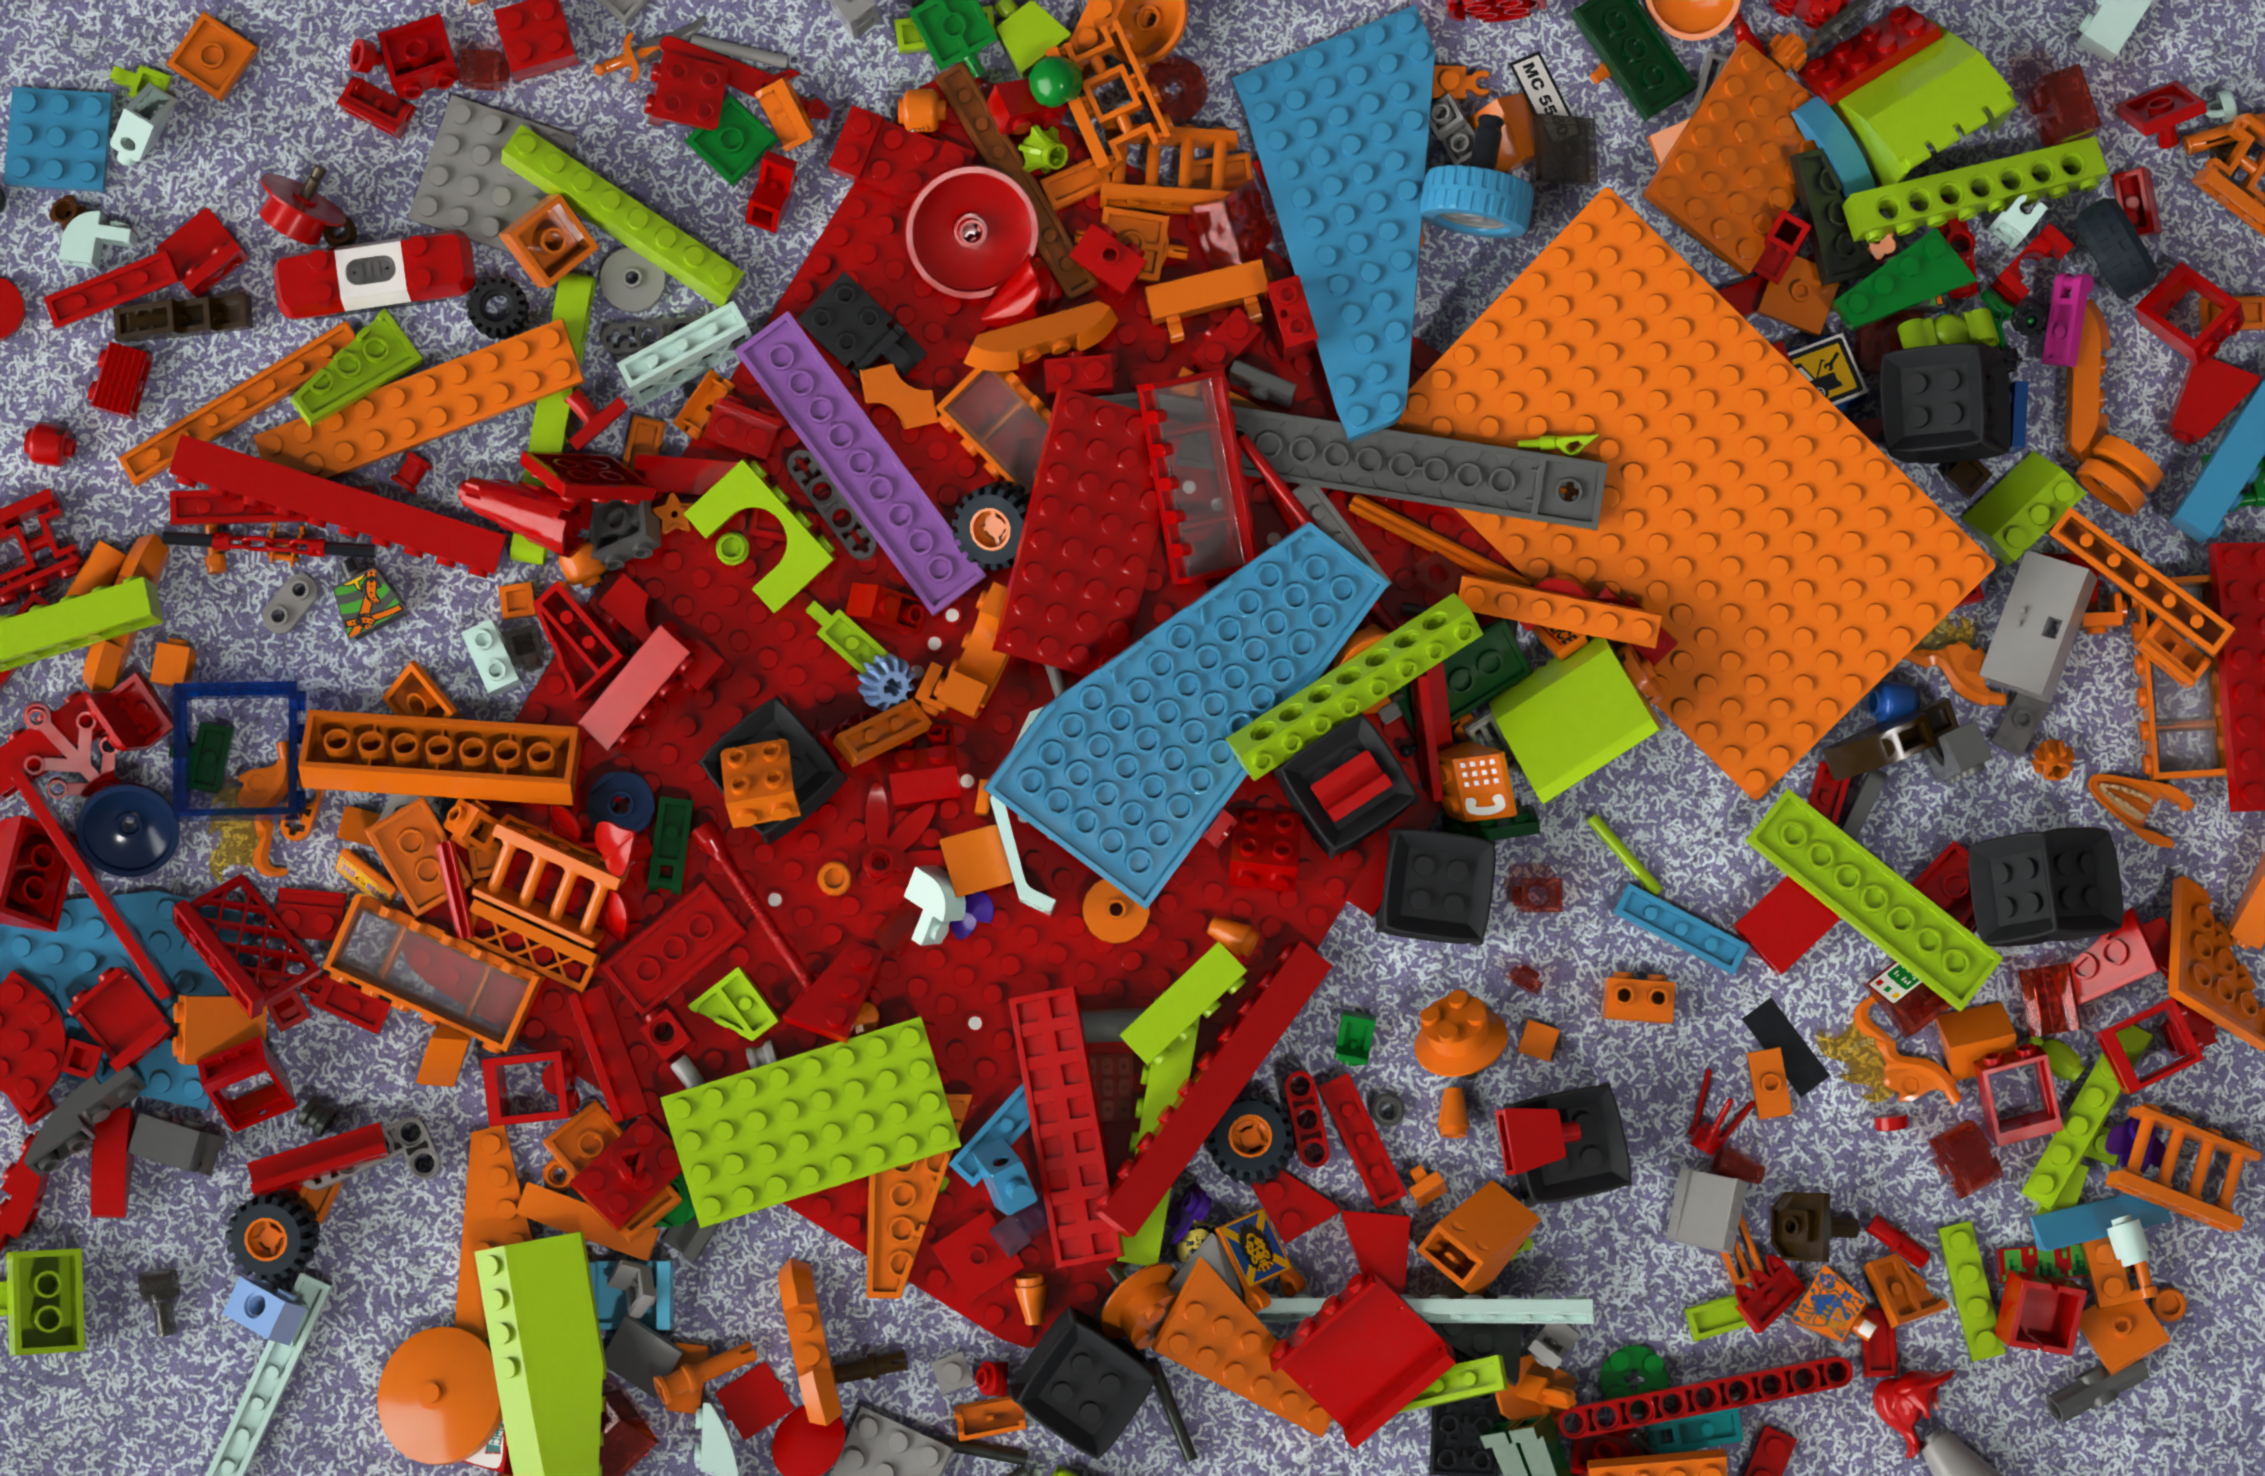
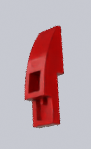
M39 1130L35 1134L30 1133L20 1148L23 1153L18 1162L11 1163L2 1177L5 1183L1 1190L12 1197L10 1200L6 1198L0 1205V1253L11 1236L15 1239H25L44 1199L50 1173H45L39 1177L24 1163L25 1156Z

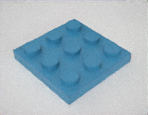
M12 87L4 185L7 187L105 193L114 95L104 92Z

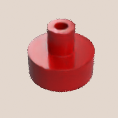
M360 38L355 40L349 56V64L352 71L367 74L371 71L373 65H382L384 56L382 53L376 52V46L373 41Z

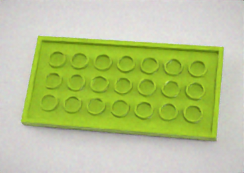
M922 1016L850 1038L847 1044L840 1041L660 1098L700 1228L962 1147Z

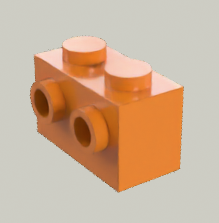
M1613 972V977L1604 979L1602 1019L1661 1024L1673 1023L1676 982H1667L1666 975L1647 974V980L1633 979L1634 973Z

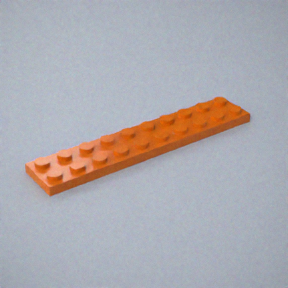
M561 318L377 388L369 395L311 428L301 417L253 437L261 459L331 480L586 383L566 323Z

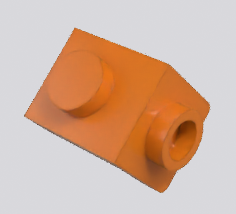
M2113 592L2108 595V612L2085 613L2079 630L2086 629V635L2107 634L2106 629H2115L2122 626L2123 620L2127 619L2128 614L2127 602L2122 600V593Z

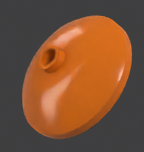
M1127 0L1118 20L1121 27L1128 24L1136 43L1130 45L1134 56L1141 54L1145 64L1150 65L1160 61L1172 52L1181 40L1187 25V0ZM1156 17V22L1152 26V20ZM1118 35L1112 37L1117 51L1110 54L1116 59L1130 64Z
M1645 0L1651 17L1661 29L1676 38L1691 41L1707 39L1723 31L1734 20L1742 3V0Z

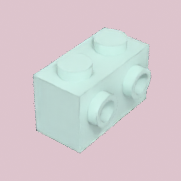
M2096 0L2095 3L2100 5L2094 16L2090 13L2086 15L2077 29L2082 34L2076 43L2110 64L2124 46L2152 0Z

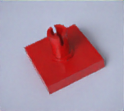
M2177 80L2116 104L2119 117L2145 137L2156 133L2158 147L2161 149L2172 148L2179 144L2180 140L2176 130L2177 124L2207 113L2205 100Z
M579 387L564 400L584 423L582 425L583 428L568 440L577 452L581 451L628 410V406L618 397L604 410H598Z

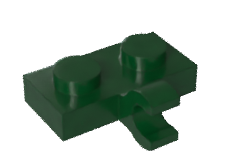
M200 722L194 748L171 743L168 757L191 762L186 788L221 795L235 733L234 728Z

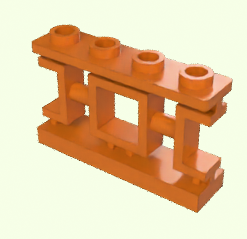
M1118 18L1112 20V24L1100 27L1106 42L1076 56L1070 42L1063 44L1064 46L1061 48H1057L1056 45L1045 50L1047 57L1063 56L1075 61L1079 68L1090 63L1096 76L1083 81L1082 84L1086 95L1081 98L1078 96L1077 99L1069 101L1068 104L1101 177L1113 172L1112 168L1125 164L1118 149L1149 135L1154 149L1157 150L1161 148V145L1174 143L1170 134L1176 131L1169 114L1161 115L1157 104L1163 101L1155 84L1153 83L1148 86L1144 78V74L1149 71L1142 55L1134 56L1130 45L1136 42L1128 24L1121 27ZM1117 35L1135 72L1128 75L1123 63L1108 70L1102 58L1117 51L1112 37ZM1122 77L1133 101L1102 115L1092 90ZM1145 94L1160 127V133L1155 134L1150 122L1134 129L1129 116L1144 109L1139 96ZM1095 116L1101 128L1117 122L1123 134L1108 141L1113 153L1108 157L1090 120Z
M2245 113L2234 116L2231 121L2233 125L2228 127L2226 131L2238 143L2225 163L2217 157L2208 159L2204 164L2206 166L2204 170L2197 171L2191 182L2265 237V194L2255 187L2265 172V151L2260 154L2256 162L2245 155L2254 141L2265 148V121L2256 114ZM2237 166L2248 173L2240 187H2237L2226 178L2233 174Z

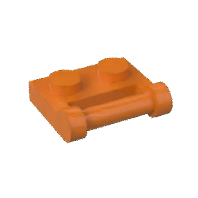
M2109 1236L2081 1243L2097 1309L2159 1296L2157 1286H2153L2147 1260L2134 1264L2140 1289L2131 1291L2125 1267L2122 1266L2120 1259H2116Z

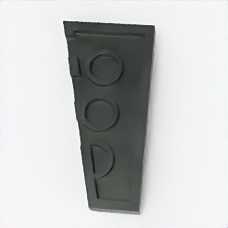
M1824 149L1789 156L1805 222L1812 226L1809 238L1821 285L1825 286L1869 276L1880 268L1878 261L1873 262L1867 250L1870 247L1869 243L1866 240L1853 241L1842 208L1844 200L1839 192L1842 186Z

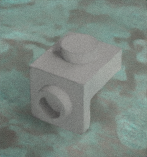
M620 1260L607 1279L608 1286L625 1290L628 1316L641 1319L647 1309L654 1305L657 1297L652 1267Z
M1546 1324L1528 1347V1350L1533 1353L1532 1357L1544 1367L1550 1366L1555 1370L1579 1339L1581 1333L1570 1324Z

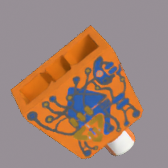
M1825 1265L1821 1268L1791 1318V1322L1796 1326L1845 1344L1851 1332L1869 1342L1879 1324L1862 1315L1868 1305V1301Z

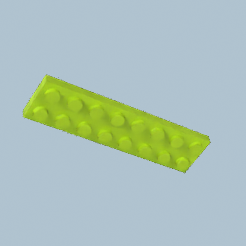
M1789 788L1786 789L1744 841L1959 1012L1965 1008L2003 960L2000 954L1987 944H1984L1981 939Z

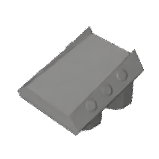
M1691 1168L1680 1169L1666 1239L1733 1254L1747 1183L1738 1178L1733 1179L1696 1171Z

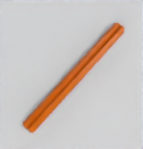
M1355 494L1349 504L1348 509L1350 512L1479 577L1528 587L1532 586L1530 580L1359 494Z

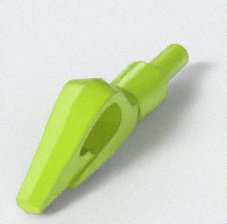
M1599 433L1565 436L1544 435L1540 436V439L1518 440V449L1540 447L1542 451L1559 448L1566 456H1575L1595 440ZM1576 441L1582 443L1579 448L1573 451L1568 448L1570 443Z

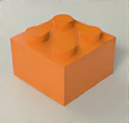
M561 194L547 195L498 234L537 288L551 287L600 248Z

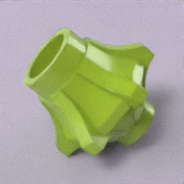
M1035 124L1031 127L1030 136L1025 138L1023 144H1019L1018 150L1023 151L1025 159L1023 169L1026 172L1041 169L1042 173L1047 174L1051 169H1060L1065 165L1068 159V150L1060 142L1058 137L1059 131L1055 127L1051 126L1048 130H1041Z

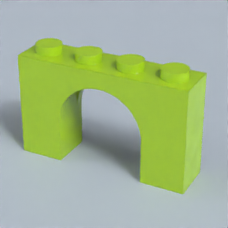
M742 459L695 502L684 515L706 539L713 536L735 514L745 508L765 509L781 521L787 536L785 554L780 563L752 588L775 614L837 558L832 553L836 548L823 534L818 537L809 528L813 523L800 509L795 512L787 504L790 498L780 486L776 484L772 487L764 477L767 475V472L756 460L749 462L747 459Z

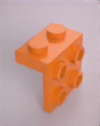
M786 739L724 749L721 752L725 804L733 828L749 827L755 824L776 820L782 821L801 816L800 805L793 784L790 748Z

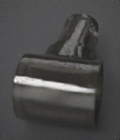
M169 1267L140 1272L138 1277L140 1295L143 1302H148L149 1307L153 1308L157 1337L177 1334L173 1303H176L175 1297L180 1295V1284L176 1268Z

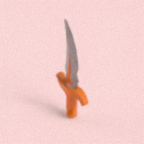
M702 16L677 31L648 38L641 46L632 49L631 41L634 34L630 32L624 40V53L605 60L603 63H597L593 69L594 73L597 76H603L606 71L611 73L630 66L632 76L629 81L634 83L639 76L638 64H650L653 59L662 57L663 52L659 44L663 37L668 35L689 42L692 35L698 33L706 17Z

